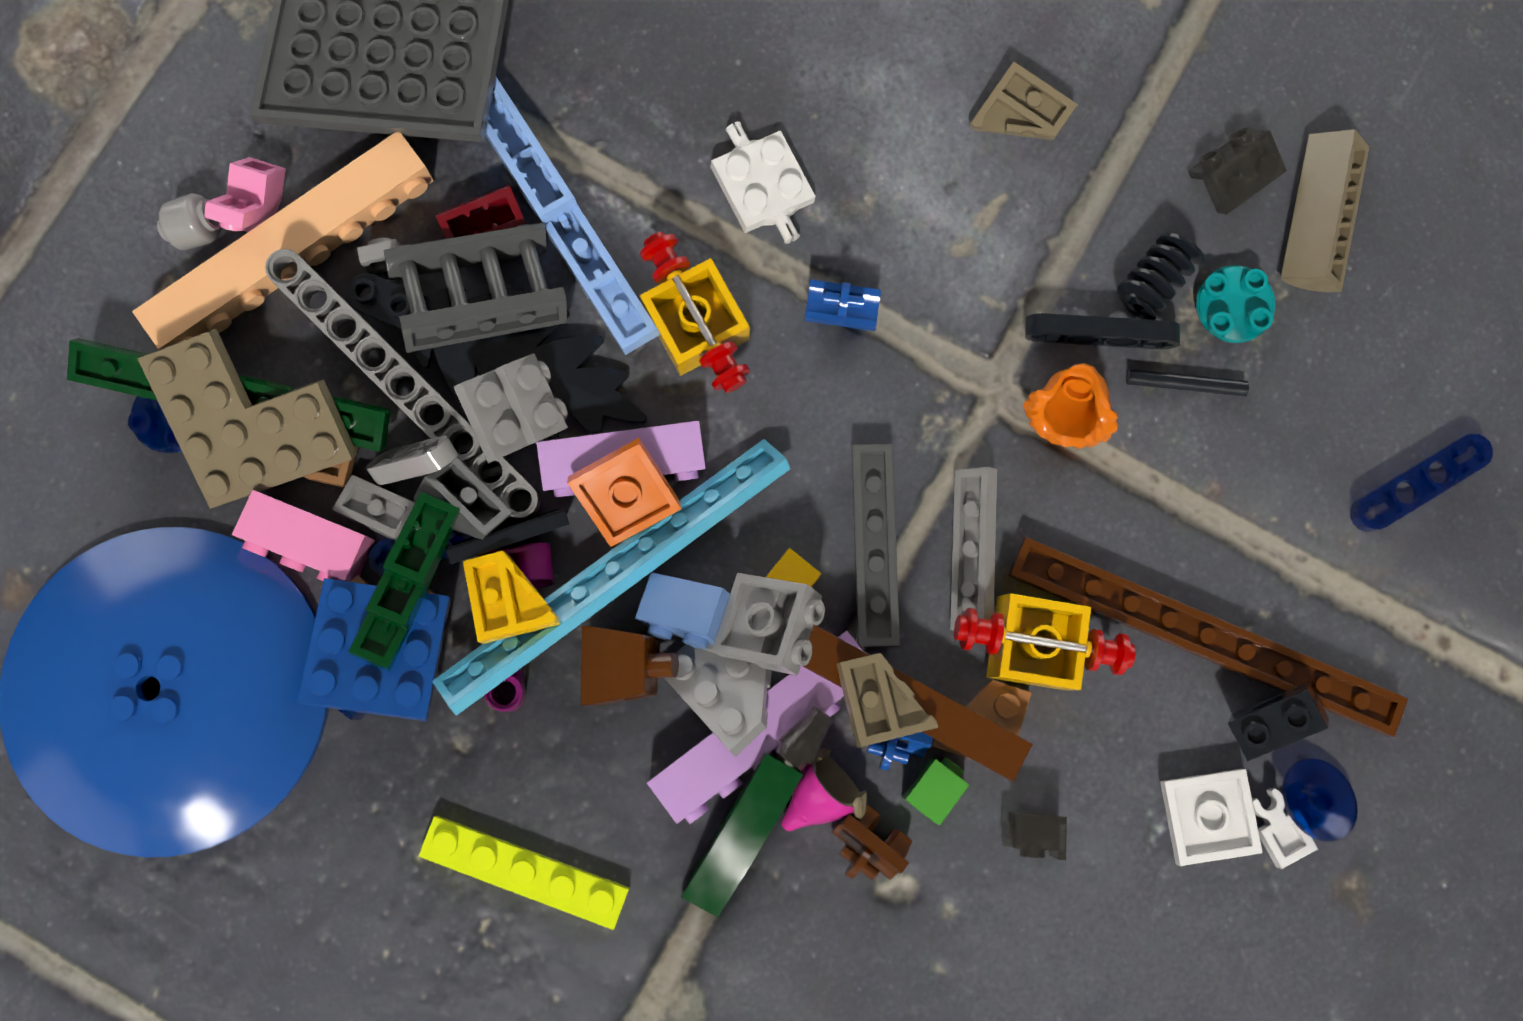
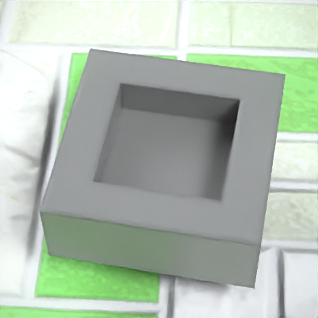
M377 238L368 242L367 246L358 247L357 251L361 265L371 274L386 272L387 266L383 250L400 246V243L397 239Z

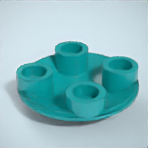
M1229 265L1215 270L1202 282L1196 297V310L1200 322L1211 335L1225 342L1242 343L1255 339L1272 325L1275 312V297L1264 271L1241 265Z

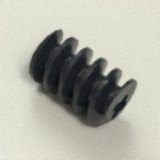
M1175 233L1161 234L1156 240V245H1152L1146 252V256L1142 257L1137 263V268L1132 269L1127 275V280H1123L1117 287L1120 300L1139 319L1155 320L1156 314L1152 309L1156 311L1164 310L1166 303L1163 298H1174L1176 292L1172 286L1181 288L1186 283L1183 275L1191 276L1195 272L1193 264L1200 265L1204 261L1203 252L1193 242Z

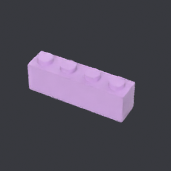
M692 421L536 442L543 491L554 490V497L575 495L567 484L568 476L637 438L641 439L663 475L674 474L675 481L699 478L698 470L706 469L700 422Z

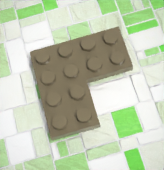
M217 329L137 358L210 509L249 496L252 490L260 492L349 461L358 455L324 379L252 405Z

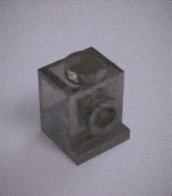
M1009 812V821H1003L1001 836L1004 847L1020 849V856L1031 858H1045V850H1049L1050 857L1057 860H1066V816L1059 814Z

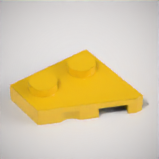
M499 551L463 561L477 641L479 643L486 644L560 625L559 617L506 552Z

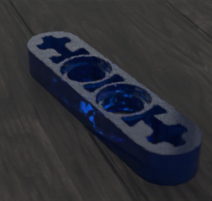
M1472 433L1452 441L1357 499L1350 509L1352 523L1364 532H1373L1391 525L1489 464L1493 457V448L1490 441L1480 434ZM1473 446L1477 452L1472 456L1473 458L1458 464L1454 458L1467 452L1468 448ZM1433 462L1441 464L1447 472V477L1443 483L1434 482L1430 478L1429 467ZM1400 482L1409 484L1414 491V498L1409 504H1405L1397 498L1396 487ZM1383 502L1389 506V508L1377 513L1375 519L1368 520L1365 516L1370 507L1377 506Z

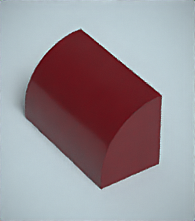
M509 183L436 214V219L446 239L515 228L526 224Z

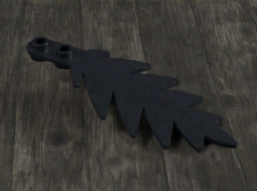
M363 273L353 278L347 287L346 297L351 307L381 322L401 330L399 316L411 314L405 288L371 273ZM371 287L370 294L367 297L361 298L360 294L363 289ZM447 288L434 293L430 297L423 295L427 311L452 307ZM509 290L507 294L508 296L526 294L524 290ZM491 293L469 298L467 302L471 304L492 300ZM406 301V308L402 312H395L396 306L400 302ZM567 310L568 319L570 317V312ZM559 324L415 351L420 365L428 369L434 349L444 379L461 407L462 405L454 390V386L475 378L477 371L480 376L534 353L537 360L544 362L549 368L551 379L548 385L554 398L564 402L575 419L591 435L602 434L604 416L632 423H646L647 421L645 414L635 404L617 392L621 385L629 378V373L626 370L604 367L580 368L604 343L602 336L569 337L542 344L561 325ZM559 432L548 438L550 440L559 439Z

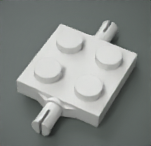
M735 122V125L733 123L726 128V132L729 134L735 148L731 152L711 160L710 167L744 233L761 226L776 224L785 244H789L791 239L792 242L797 240L800 235L790 217L797 210L813 204L816 196L781 130L762 139L749 141L741 126V122Z

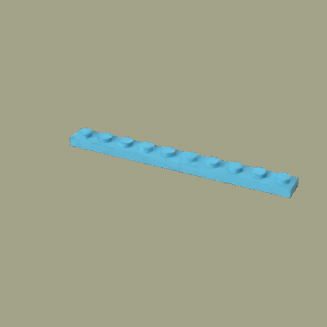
M765 439L761 440L680 500L681 510L624 540L546 597L544 600L559 617L560 625L482 644L435 678L432 682L449 708L456 716L789 471L791 468L787 459Z

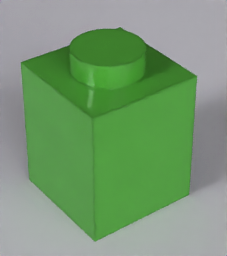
M946 757L941 762L930 758L901 798L940 826L969 786L967 782L961 779L965 771Z

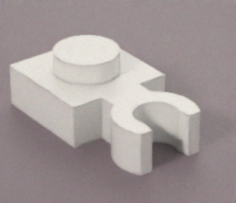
M1269 788L1266 790L1271 799L1269 808L1263 809L1257 798H1252L1255 815L1263 818L1265 825L1258 828L1259 837L1275 866L1283 869L1318 850L1298 812L1291 810L1284 813L1285 801L1283 795L1276 788Z

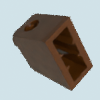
M582 626V706H604L655 696L658 691V678L677 677L679 670L677 654L658 653V640L656 637Z

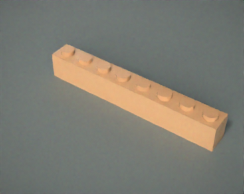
M395 132L133 310L132 313L158 350L217 329L218 333L231 325L232 319L244 311H251L259 307L267 295L278 289L266 274L265 265L270 254L281 249L292 250L309 266L319 265L329 258L331 251L343 243H350L358 239L362 235L363 229L375 221H382L390 217L398 205L409 198L414 199L422 195L427 190L428 185L434 180L403 135ZM288 264L283 268L281 272L282 280H289L296 275L297 264Z

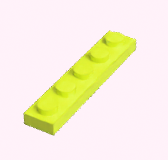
M438 815L433 817L418 856L612 930L616 927L630 889L627 886Z

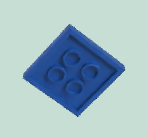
M324 578L297 702L303 705L428 722L435 686L432 681L437 675L451 601L450 597L426 593L391 670L387 671L354 657L348 652L367 615L365 609L377 586Z

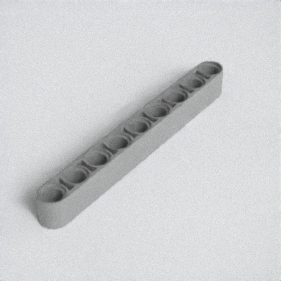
M281 249L270 254L265 265L266 274L269 279L431 439L446 435L453 445L458 435L470 434L473 437V447L465 454H458L457 458L512 511L510 516L524 520L536 515L541 504L540 495L536 489L503 457L492 461L499 462L502 466L503 472L500 479L494 483L485 482L481 472L488 462L471 425L323 278L292 250ZM288 264H297L296 275L289 280H282L281 272L283 268ZM317 292H326L327 300L324 306L319 309H311L310 299ZM348 320L355 321L356 330L354 334L349 338H340L338 331L341 324ZM378 348L384 349L386 354L384 362L378 367H369L367 358L370 352ZM404 377H412L415 382L414 390L407 396H398L396 392L398 381ZM434 405L442 406L444 417L441 422L436 425H427L424 417L427 409ZM518 490H527L531 494V505L525 511H514L510 503L512 495Z

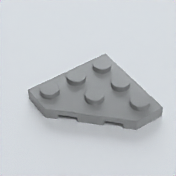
M685 644L676 652L679 661L677 677L665 678V680L736 757L767 728L768 711L765 707L767 688H770L772 670L763 669L755 663L719 656L712 652L713 645L708 644L705 650Z

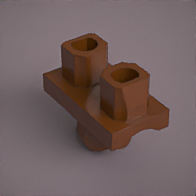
M868 804L862 821L855 818L854 814H849L835 826L831 833L846 844L839 853L850 862L845 871L846 876L853 879L861 871L869 879L873 880L880 872L891 880L897 873H903L909 864L904 858L910 849L912 840L896 829L890 831L884 841L873 834L872 830L881 817Z

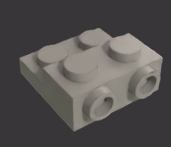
M534 353L454 386V390L488 463L568 428L565 423L567 418L566 406L560 399L554 398L548 385L551 379L549 368L544 362L538 361Z
M737 573L712 652L722 657L755 663L763 669L798 676L800 667L807 665L812 656V644L809 638L813 625H819L824 617L825 606L821 601L822 595L808 584Z

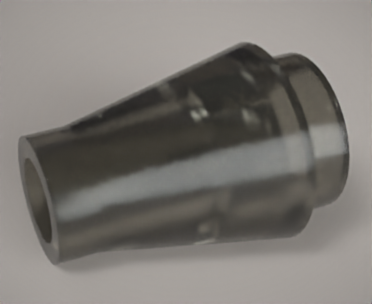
M813 706L801 720L778 739L781 743L775 752L800 771H803L808 763L810 765L813 764L824 737L834 720Z

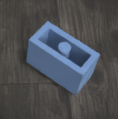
M651 572L635 619L647 626V633L653 637L670 641L673 635L683 638V642L687 645L705 650L708 644L714 645L730 593L721 587Z

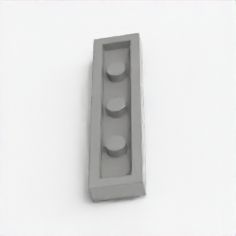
M980 467L955 470L950 630L954 631L957 616L964 615L967 608L976 609L978 618L989 620L994 613L997 469Z

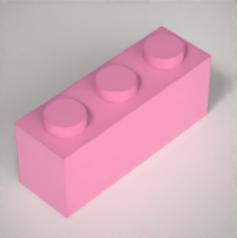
M252 490L232 533L233 536L245 540L242 546L243 549L266 557L269 550L282 555L280 564L300 572L304 571L305 566L319 570L317 579L321 581L326 578L351 582L357 575L360 576L375 543V540L255 490Z

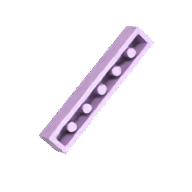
M848 631L838 637L862 650ZM801 666L798 676L789 674L767 691L765 707L768 711L767 728L736 757L712 733L652 778L647 784L676 824L684 818L691 824L709 810L705 804L706 801L717 793L724 799L743 783L738 777L751 767L755 771L765 752L775 757L772 751L783 742L790 748L805 737L809 732L804 726L818 717L823 723L839 711L842 707L837 701L844 696L843 690Z

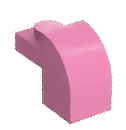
M251 157L230 163L227 193L206 201L204 217L220 222V226L227 230L251 231L277 213L282 199L286 168Z

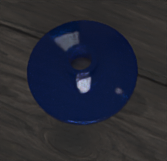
M1308 758L1293 764L1284 777L1282 788L1284 803L1291 819L1305 834L1316 840L1332 842L1346 837L1353 830L1358 816L1356 796L1347 778L1335 766L1321 759Z

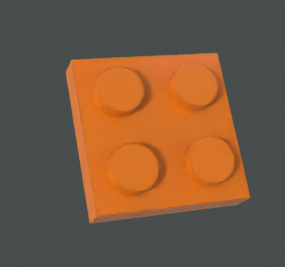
M640 438L568 476L567 484L610 547L682 509L680 500Z

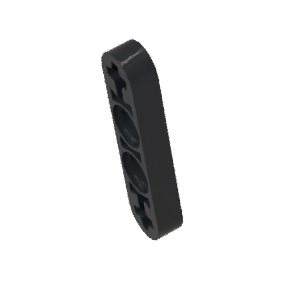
M1037 313L1026 317L1025 338L1030 341L1046 343L1172 349L1180 346V324L1163 320Z

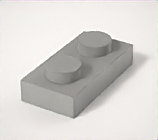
M352 475L332 510L346 519L396 541L415 502Z

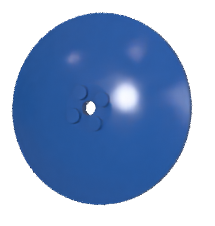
M159 527L138 530L100 543L77 556L61 568L33 598L17 624L4 658L0 678V727L10 763L21 785L33 802L62 829L86 843L123 855L170 857L190 854L215 847L254 827L271 814L296 787L312 762L321 742L329 708L303 705L297 702L316 613L295 581L267 556L263 557L243 549V542L203 529ZM155 677L159 681L161 689L159 695L149 701L144 697L142 687L148 678Z

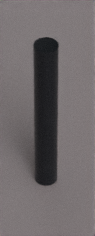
M1128 369L1126 376L1127 385L1244 397L1247 396L1249 391V382L1244 380Z

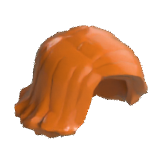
M1086 363L1076 364L1069 369L1060 370L1049 379L1042 390L1032 391L1028 396L1030 399H1027L1023 405L1025 415L1030 420L1029 425L1037 434L1051 444L1062 447L1073 446L1076 449H1082L1087 446L1091 448L1098 445L1101 441L1107 442L1111 435L1118 430L1119 424L1116 421L1118 414L1111 408L1107 383L1095 367Z

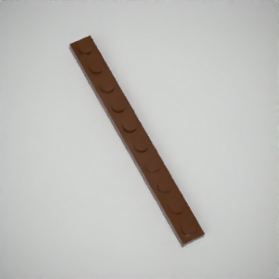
M1027 537L1022 540L1008 575L1073 604L1091 607V611L1281 692L1310 682L1324 710L1387 737H1395L1409 699Z

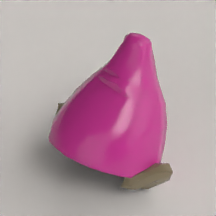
M809 748L801 751L802 757L807 762L801 770L803 776L796 786L787 811L781 820V826L786 831L829 823L852 813L855 818L862 821L866 812L867 792L866 790L859 792L848 774L829 757L830 749Z

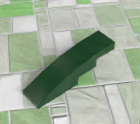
M420 492L383 565L384 573L365 609L367 615L348 651L350 655L387 671L391 670L431 584L460 513V508Z
M766 752L763 754L745 788H742L724 823L721 822L685 887L681 898L718 918L803 776L800 771Z

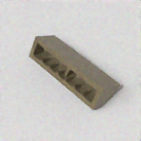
M1356 129L1309 134L1281 274V280L1289 285L1317 292H1342L1369 152V145Z

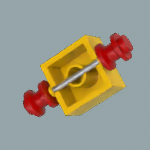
M657 232L649 236L643 242L644 248L640 251V256L645 262L653 261L657 269L652 274V278L655 283L660 285L641 294L640 299L646 312L656 325L660 334L658 337L676 370L682 376L699 366H702V368L711 367L716 375L712 382L714 390L724 389L725 393H730L746 384L745 376L749 374L750 369L747 364L738 365L733 354L738 349L737 346L750 340V327L713 260L710 258L687 270L691 263L686 256L678 257L675 253L674 248L678 244V240L674 234L665 235L664 232Z
M1010 593L997 597L995 612L989 620L978 618L976 609L967 608L964 615L957 616L954 625V639L959 640L962 650L969 651L974 643L985 645L986 651L989 654L986 678L1059 690H1081L1084 666L1086 670L1096 671L1100 664L1109 665L1113 675L1121 676L1127 668L1130 669L1133 666L1136 656L1135 645L1131 644L1127 634L1119 633L1113 641L1104 639V634L1101 630L1092 629L1088 634L1091 607Z

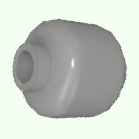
M190 193L167 201L161 205L158 213L157 229L160 236L172 246L182 251H189L210 244L217 239L221 226L220 222L204 217L206 201H209V199H205L199 194Z

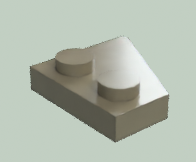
M1013 62L971 121L970 128L974 131L1054 141L1076 110L1078 104L1016 62Z
M881 653L836 663L856 747H864L938 728L935 718L932 715H928L913 697L915 694L904 681L896 677L892 666Z

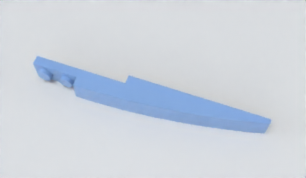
M495 76L485 135L539 222L545 224L547 235L583 292L594 305L623 353L627 355L659 336V331L580 210L573 194Z

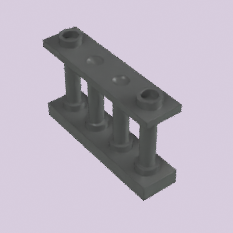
M544 223L523 224L515 228L415 245H400L396 248L383 250L389 280L403 279L410 308V315L399 316L406 353L567 323V299L563 287L547 288L538 254L546 253V228ZM522 257L532 292L508 296L499 261ZM483 264L492 300L469 304L459 268ZM443 271L452 307L427 311L419 275Z

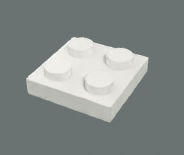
M1235 769L1160 781L1176 865L1185 866L1263 853L1246 769Z

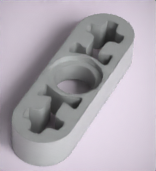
M443 435L388 450L373 459L366 466V469L377 485H384L436 472L451 463L458 456V453L448 437Z

